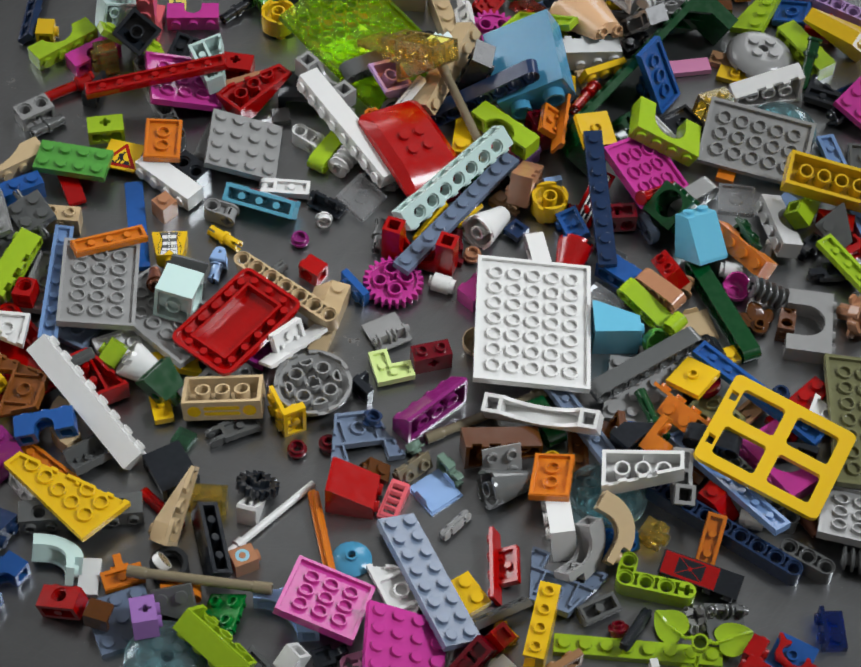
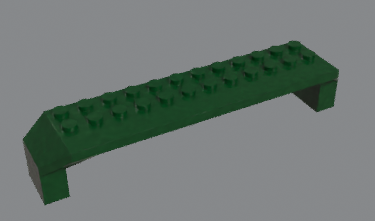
M685 0L680 8L670 16L671 18L665 21L642 47L653 36H660L663 41L669 35L697 30L714 46L738 19L718 0ZM642 47L635 52L577 114L595 112L639 66L635 56ZM572 119L567 124L566 143L561 150L587 176L585 150H583L574 119Z

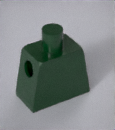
M169 356L157 361L135 382L137 386L157 403L169 400L174 407L181 403L182 397L177 391L184 385V382Z

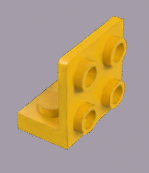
M273 385L269 386L267 399L270 405L267 408L270 416L275 418L278 432L281 431L284 438L306 431V406L304 403L291 404L284 408Z

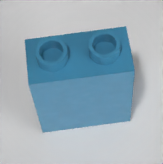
M548 9L483 34L484 42L496 47L492 64L495 67L491 76L526 59H535L537 61L540 74L538 81L497 100V104L511 118L517 120L525 119L528 111L540 109L545 102L556 107L565 102L566 94L576 95L560 26Z

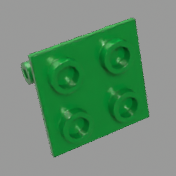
M211 594L206 605V613L209 616H215L220 621L218 623L220 628L228 630L232 635H235L243 610L246 608L245 599L247 595Z

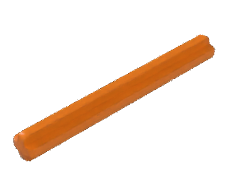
M313 489L307 493L321 562L323 565L336 570L320 495L318 491Z

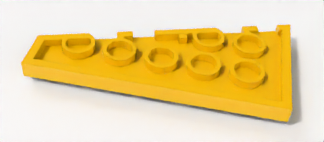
M19 451L4 462V467L82 542H85L131 506L130 501L126 499L121 500L108 491L107 493L101 491L95 485L69 473L66 475L56 467L44 465L40 460Z

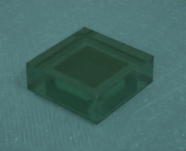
M180 426L171 438L170 443L179 440L184 450L188 452L198 436L197 433Z

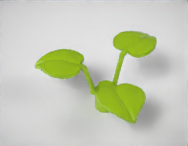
M658 609L654 613L655 631L662 642L678 643L680 637L683 640L692 641V650L696 652L694 666L692 664H683L680 667H698L700 654L707 651L709 644L719 645L720 652L727 657H738L743 654L754 634L753 630L744 625L724 623L715 629L714 636L717 641L708 639L702 633L694 636H685L684 634L689 630V620L684 613L678 610Z

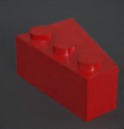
M86 347V348H83V349H81V350H78V351H76V352H73V353H71L70 355L73 356V355H75V354H77V353H79V352H81V351L87 349V347ZM96 354L95 358L79 365L84 371L83 376L85 379L92 381L96 386L95 391L107 399L109 402L107 405L130 397L129 383L125 379L122 380L113 369L108 368Z

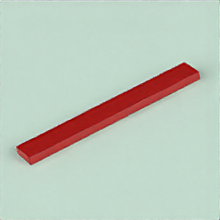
M225 53L87 82L84 83L85 93L88 100L228 70Z

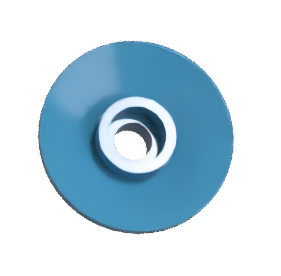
M350 541L342 543L332 553L336 570L355 578L366 574V565L372 564L370 550L359 542Z

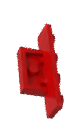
M491 526L489 527V535H487L489 552L487 553L489 570L487 575L490 581L488 596L499 607L502 606V588L521 584L520 548L517 544L501 548V536Z

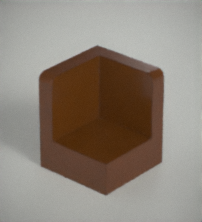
M90 598L82 615L84 626L108 632V620L114 610V605Z

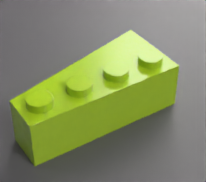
M23 227L14 233L11 244L5 249L0 259L1 305L11 301V293L18 277L25 276L43 244L41 236Z
M204 604L187 608L172 627L180 639L192 645V650L195 653L203 655L208 660L207 663L211 667H254L258 663L240 643L236 642L234 644L232 641L233 635L228 630L218 626L220 621L215 616H209L206 613L207 607Z

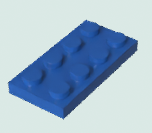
M653 36L635 57L650 98L653 102L657 103L656 114H663L681 93L661 37Z

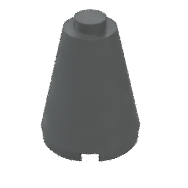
M483 469L478 473L481 475L480 479L476 481L477 492L481 502L485 501L488 505L485 506L486 509H495L529 491L531 473L527 470Z

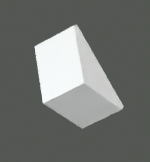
M244 497L236 505L237 523L253 527L258 524L266 500H251L250 497Z

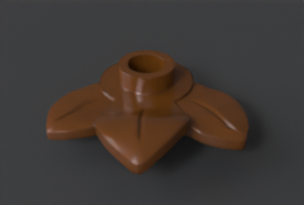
M752 301L747 306V312L739 314L752 333L761 336L768 331L769 324L774 320V313L771 309L763 310L759 303Z

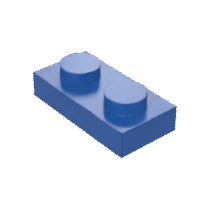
M347 268L341 271L340 282L351 285L353 299L363 307L368 305L370 302V292Z

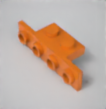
M569 93L565 95V102L557 106V108L547 102L541 106L538 131L552 139L550 149L552 154L558 149H562L566 143L565 135L569 119V108L571 106V94Z
M656 381L653 385L667 395L666 399L656 410L657 413L660 415L663 413L673 420L672 424L683 433H685L687 424L690 422L698 423L701 421L705 425H709L712 420L711 418L707 417L705 420L701 417L702 412L694 405L691 408L685 404L687 400L679 394L674 396L670 393L672 389L664 382L661 385Z

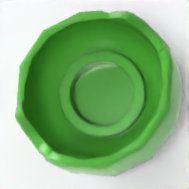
M661 328L648 330L642 338L643 350L645 351L669 337V334Z

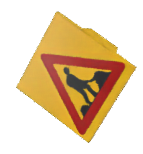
M111 139L107 146V150H113L114 152L110 168L135 173V161L142 156L144 145Z

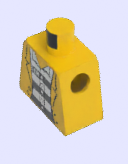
M187 231L152 232L153 249L158 266L165 269L172 254L186 257L188 249Z

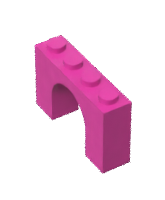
M774 419L759 430L773 435L779 422ZM743 439L739 456L755 470L764 454V449ZM774 466L767 477V481L770 484L800 500L811 494L819 481L818 477L803 469L794 472H784Z

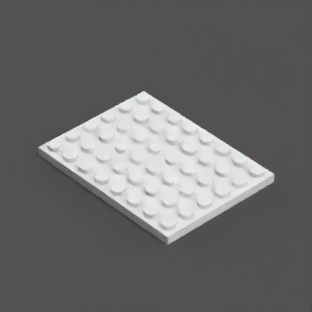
M478 254L472 382L589 394L591 390V266Z

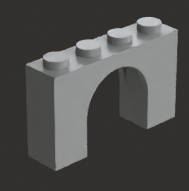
M789 288L790 294L785 308L796 309L797 316L808 317L816 321L822 331L815 335L786 333L783 344V359L823 365L825 353L835 354V347H832V343L835 342L836 332L833 331V328L836 326V317L833 316V313H836L837 302H834V294Z

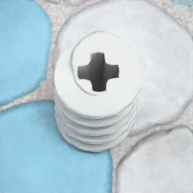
M343 144L332 158L329 159L328 167L336 177L344 178L357 163V160L351 156L349 150Z

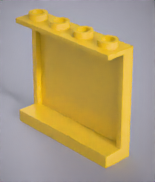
M540 580L522 654L525 657L523 667H545L560 597L561 585Z

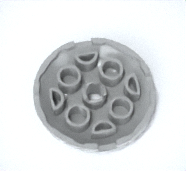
M749 31L738 34L730 40L726 49L729 63L734 69H740L746 73L745 76L748 78L794 64L793 55L786 44L780 39L763 32Z
M308 350L307 353H295L291 358L286 359L279 365L274 377V389L285 407L303 402L306 406V416H323L336 411L347 401L352 391V377L349 367L338 356L322 350Z

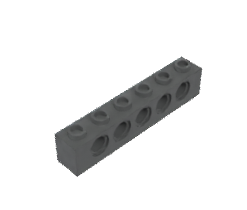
M142 491L114 493L115 497L130 501L131 506L106 526L115 527L124 524L136 525L144 523ZM39 500L18 501L20 533L30 534L39 531L69 530Z

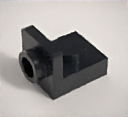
M367 370L356 374L352 379V392L366 405L373 402L374 393L373 387L369 384V372Z

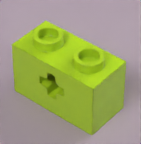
M123 114L86 117L89 145L106 144L111 139L125 141Z

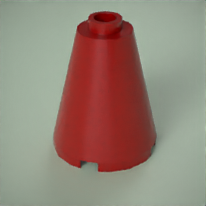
M568 233L567 236L563 237L562 234L558 238L555 262L585 265L594 251L593 244L591 246L587 244L588 240L579 235Z

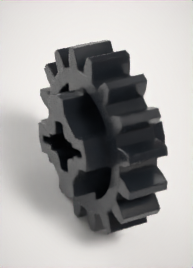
M246 470L245 473L240 472L239 476H237L235 489L238 490L239 494H244L245 498L250 497L251 500L258 499L262 501V499L270 501V498L275 499L276 495H278L280 482L276 481V477L271 478V474L265 475L264 471L257 472L253 470V472H249Z

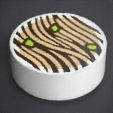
M158 551L152 556V561L159 570L168 571L172 567L170 561L163 553Z

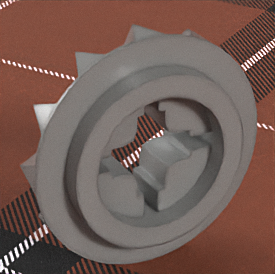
M692 603L688 607L685 605L680 612L684 613L689 620V630L687 633L696 635L707 632L702 604L697 606ZM693 613L699 618L697 625L694 619H690Z

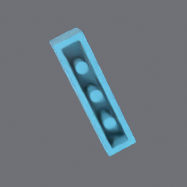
M226 182L222 197L224 201L288 219H297L301 204L297 200L233 182Z

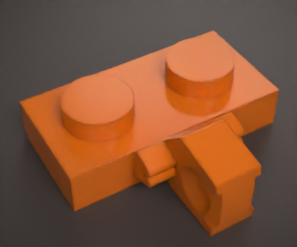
M120 553L112 555L114 566L110 567V570L100 573L105 594L146 583V579L126 577L128 565H142L141 562L133 564L123 563Z

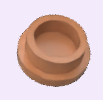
M469 246L463 252V259L467 263L474 264L477 263L478 254H482L476 246Z

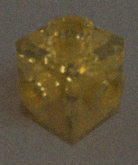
M648 516L639 529V541L646 548L659 552L661 547H666L671 539V536H669L670 527L665 522Z

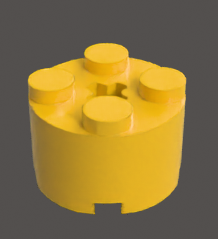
M289 0L266 1L261 8L262 31L279 40L285 39L286 36L290 35L296 28V11L293 3Z
M554 181L541 182L533 189L530 210L538 223H554L557 221L555 214L567 209L569 197L567 189L564 186L557 185V182Z

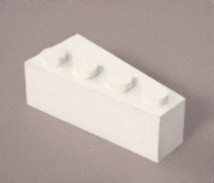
M607 35L605 39L593 40L585 36L574 39L571 36H564L563 39L570 71L621 58L623 54L619 37L612 38L611 35Z
M799 62L730 83L727 97L729 101L755 108L799 102L805 75Z
M602 449L601 491L608 490L613 494H619L683 481L685 451Z
M570 499L569 502L540 501L542 511L546 512L543 513L544 526L548 525V528H545L546 539L550 540L553 562L571 560L577 545Z

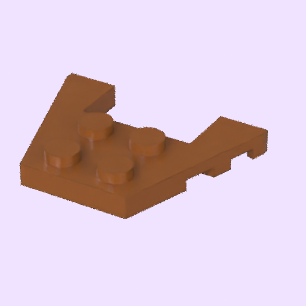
M0 354V373L11 374L0 402V418L38 411L50 378L39 369L29 365L27 367L15 359L11 360L6 355Z

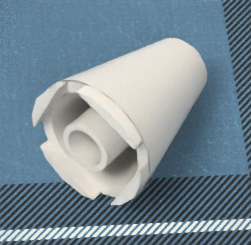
M498 206L468 216L462 223V227L465 230L463 233L465 239L471 246L483 248L482 250L489 248L509 222L510 213L505 207Z
M136 340L128 348L130 351L123 355L116 369L119 376L137 381L159 361L141 342Z

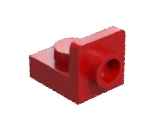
M853 233L851 235L853 242L845 249L857 260L861 257V238Z

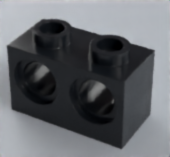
M187 150L181 152L180 163H170L202 187L212 181V169L203 167L204 162Z

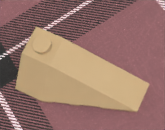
M331 280L315 286L312 294L334 307L341 322L351 299V285ZM308 319V327L316 324ZM337 329L326 332L321 338L308 344L307 351L322 350L328 352Z
M190 466L155 518L154 523L150 524L148 530L149 540L164 546L178 545L200 467Z

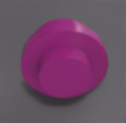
M295 231L291 236V244L296 248L306 247L309 243V236L304 231Z

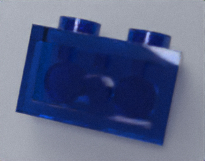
M819 606L817 613H814V624L818 626L817 643L821 644L822 652H847L848 643L843 612L825 611L824 606Z

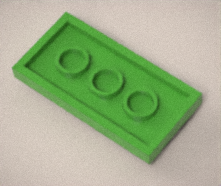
M42 139L32 168L33 171L38 170L40 173L105 182L114 152L113 150Z

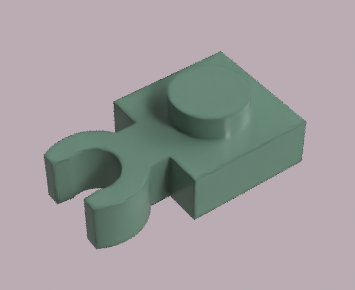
M444 452L437 455L436 467L443 474L446 473L454 481L457 488L464 484L462 481L464 476L455 469L456 464L454 460Z

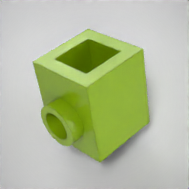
M112 336L108 343L103 342L98 352L101 353L99 358L103 360L108 368L113 367L115 369L129 347Z

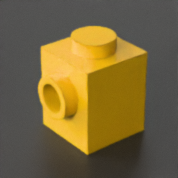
M37 19L36 42L40 40L55 42L56 37H59V26H56L55 19Z

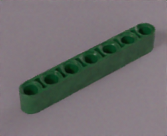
M691 262L685 263L686 275L695 279V290L729 345H734L742 358L741 363L761 358L762 353L759 344L709 264L699 266Z

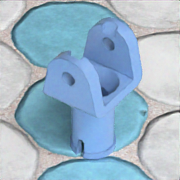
M221 246L216 247L209 257L211 270L207 281L213 283V280H215L214 284L219 283L222 270H227L228 268L226 250Z

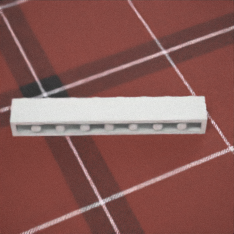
M316 67L300 74L296 85L298 91L305 96L308 103L314 107L320 118L327 123L329 129L336 134L339 141L345 145L351 156L359 162L361 168L368 173L371 180L379 188L395 182L396 180L359 126V118Z
M43 334L26 350L120 466L125 470H131L142 460V455L147 454L144 451V444L138 439L135 440L131 435L133 431L129 426L121 423L119 420L121 418L114 409L111 410L107 404L109 402L103 395H99L95 391L96 386L89 379H85L83 376L84 371L78 365H74L71 362V355L66 350L62 351L57 338L53 335Z

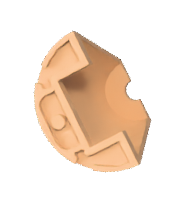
M558 0L557 2L554 1L549 10L550 14L578 17L579 23L571 31L593 40L605 39V36L609 33L612 38L623 37V27L619 24L604 0Z

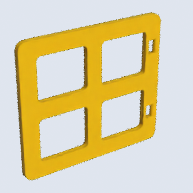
M737 375L698 443L693 456L696 461L805 519L814 521L820 515L856 441V437L851 431L743 375ZM732 393L738 396L736 401L729 399ZM743 393H748L784 413L773 435H769L733 416V411ZM796 421H801L837 440V445L828 463L824 464L786 443ZM724 429L764 449V454L753 473H749L712 452ZM709 435L715 438L712 444L705 442ZM777 458H782L818 477L819 481L808 502L800 500L767 481V477Z

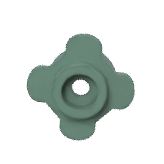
M419 439L405 445V452H410L411 455L422 451L421 447L425 443L421 444Z

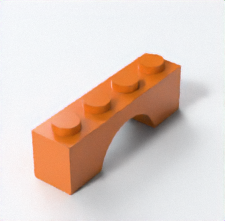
M719 220L727 252L752 274L768 280L778 264L765 253L755 249L740 236L741 233L731 224Z

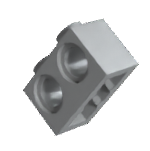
M45 93L13 106L14 118L24 132L42 123L43 120H49L56 116L55 106Z

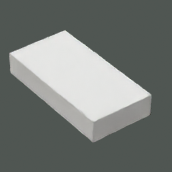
M83 558L82 575L78 577L77 586L83 589L88 598H98L102 558Z

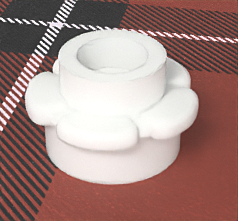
M322 211L316 214L315 222L320 228H328L331 225V221H333V216L329 215L328 212Z

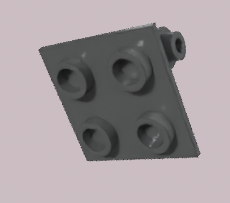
M703 603L708 639L717 641L714 632L721 624L738 623L745 626L743 617L748 615V607L739 604Z

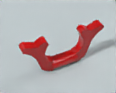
M780 632L778 636L779 646L774 653L776 661L783 667H818L811 663L810 658H807L802 666L793 665L784 656L782 651L784 648L790 647L792 641L786 639L784 633Z

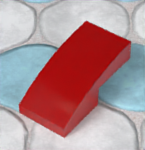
M57 175L68 206H76L87 202L79 178Z

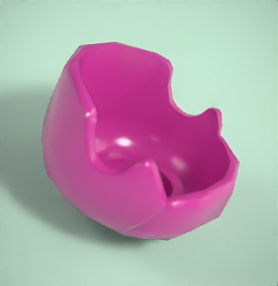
M732 272L724 279L722 287L731 301L740 302L748 296L747 285L750 279L742 272Z

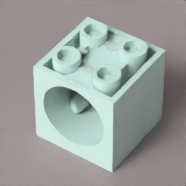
M97 0L95 26L97 27L99 21H103L105 23L110 22L118 27L134 7L137 9L136 0Z
M167 263L155 287L153 315L183 324L197 311L202 300L204 273Z

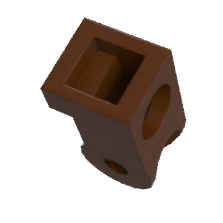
M781 307L774 338L775 341L784 342L786 333L794 334L797 317L796 309Z

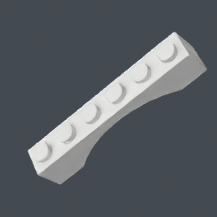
M485 392L481 406V412L485 418L593 436L601 435L604 416L600 410L582 407L557 408L542 406Z

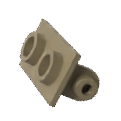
M429 451L425 453L418 452L407 461L408 465L404 463L394 469L392 476L394 479H399L402 482L411 483L433 467Z

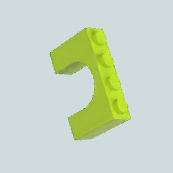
M641 96L631 108L628 137L689 167L699 157L702 126L686 119L677 128L676 138L669 137L660 130L656 123L657 103Z

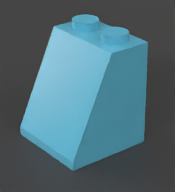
M699 205L695 209H685L683 212L675 214V257L699 266L728 258L715 210L708 208L706 205Z
M592 300V354H638L639 346H642V335L645 332L644 323H641L640 315Z

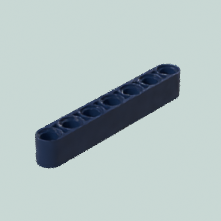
M526 59L460 90L469 112L473 111L485 100L491 103L538 81L540 74L537 61L535 59ZM452 95L444 99L436 115L430 117L437 126H442L461 117V114Z

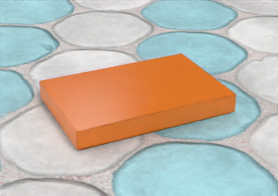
M146 118L143 161L180 163L183 120Z
M535 453L528 500L569 502L575 454Z

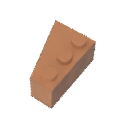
M523 160L511 173L510 183L505 190V195L507 196L506 203L527 209L531 202L533 189L542 180L544 165Z

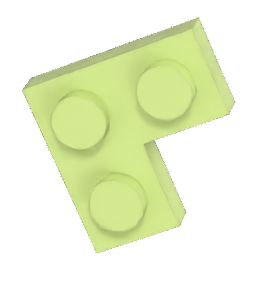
M387 348L368 352V359L378 387L415 379L416 375L411 360L391 363Z

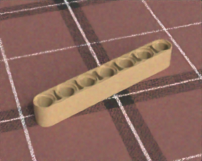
M240 251L235 254L234 262L238 273L245 268L254 269L282 289L288 290L287 292L298 300H301L299 301L300 309L298 311L300 314L317 325L328 328V331L338 329L340 321L337 310L250 253Z

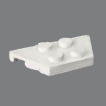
M373 564L366 565V570L384 604L418 614L422 611L398 566L394 564H385V567L373 566Z

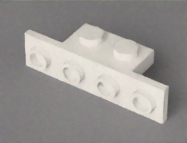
M293 318L268 335L273 352L258 361L259 365L270 369L278 367L280 363L291 358L296 352L306 348L314 340L321 338L323 334L328 332V328L314 324L304 330L301 318Z

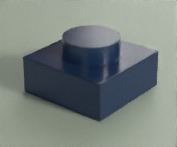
M516 218L503 230V234L517 243L523 238L524 234L529 233V227Z

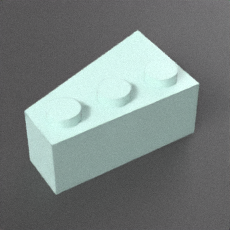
M221 33L188 45L192 60L224 53ZM225 70L200 75L209 95L219 92L226 86Z

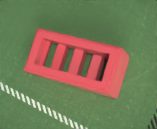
M393 478L387 488L376 518L400 515L410 494V484ZM384 510L394 512V515L384 512Z

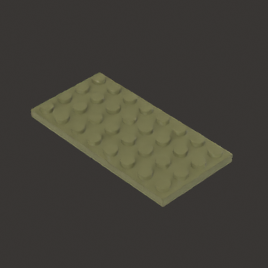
M825 353L823 356L828 420L851 431L856 437V441L834 485L837 487L861 489V358ZM830 437L831 453H833L837 440Z

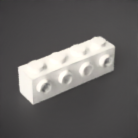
M143 156L135 161L137 176L147 181L153 188H157L161 192L167 191L177 200L179 207L190 211L204 199L203 187L170 163L143 161Z

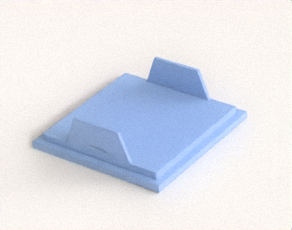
M439 468L410 486L411 495L431 517L463 497V494L455 487L454 481L446 473L443 474Z

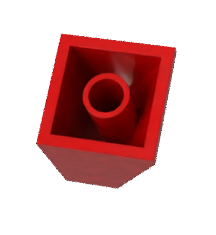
M333 457L325 487V512L373 520L374 512L378 513L380 501L377 500L378 495L382 496L384 484H380L381 475L340 458Z

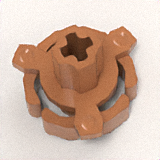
M852 294L848 298L849 304L840 303L836 309L837 319L847 321L848 329L846 336L853 339L854 335L861 336V296L857 297L856 294Z

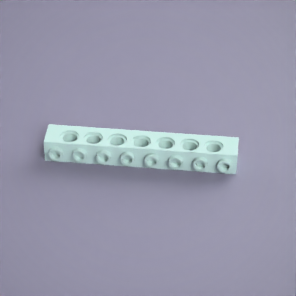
M492 126L429 179L421 188L392 210V215L406 220V230L413 231L417 229L423 220L430 218L436 209L443 207L446 204L445 201L456 196L459 193L458 190L469 185L471 179L482 174L484 168L495 163L498 156L509 151V147L514 143L504 126Z

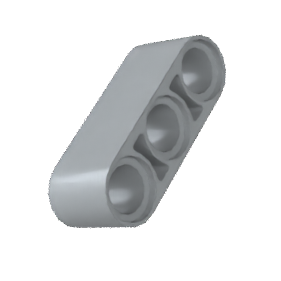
M706 176L684 188L701 205L713 199L719 192V188ZM677 199L670 204V207L677 213L682 207V199Z

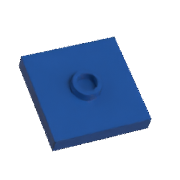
M781 0L773 15L772 25L780 26L795 20L802 28H805L807 24L803 22V19L812 8V2Z
M784 633L786 639L792 641L790 647L782 650L784 656L796 666H802L807 658H810L813 664L820 649ZM779 637L765 663L772 667H783L774 658V653L779 646Z

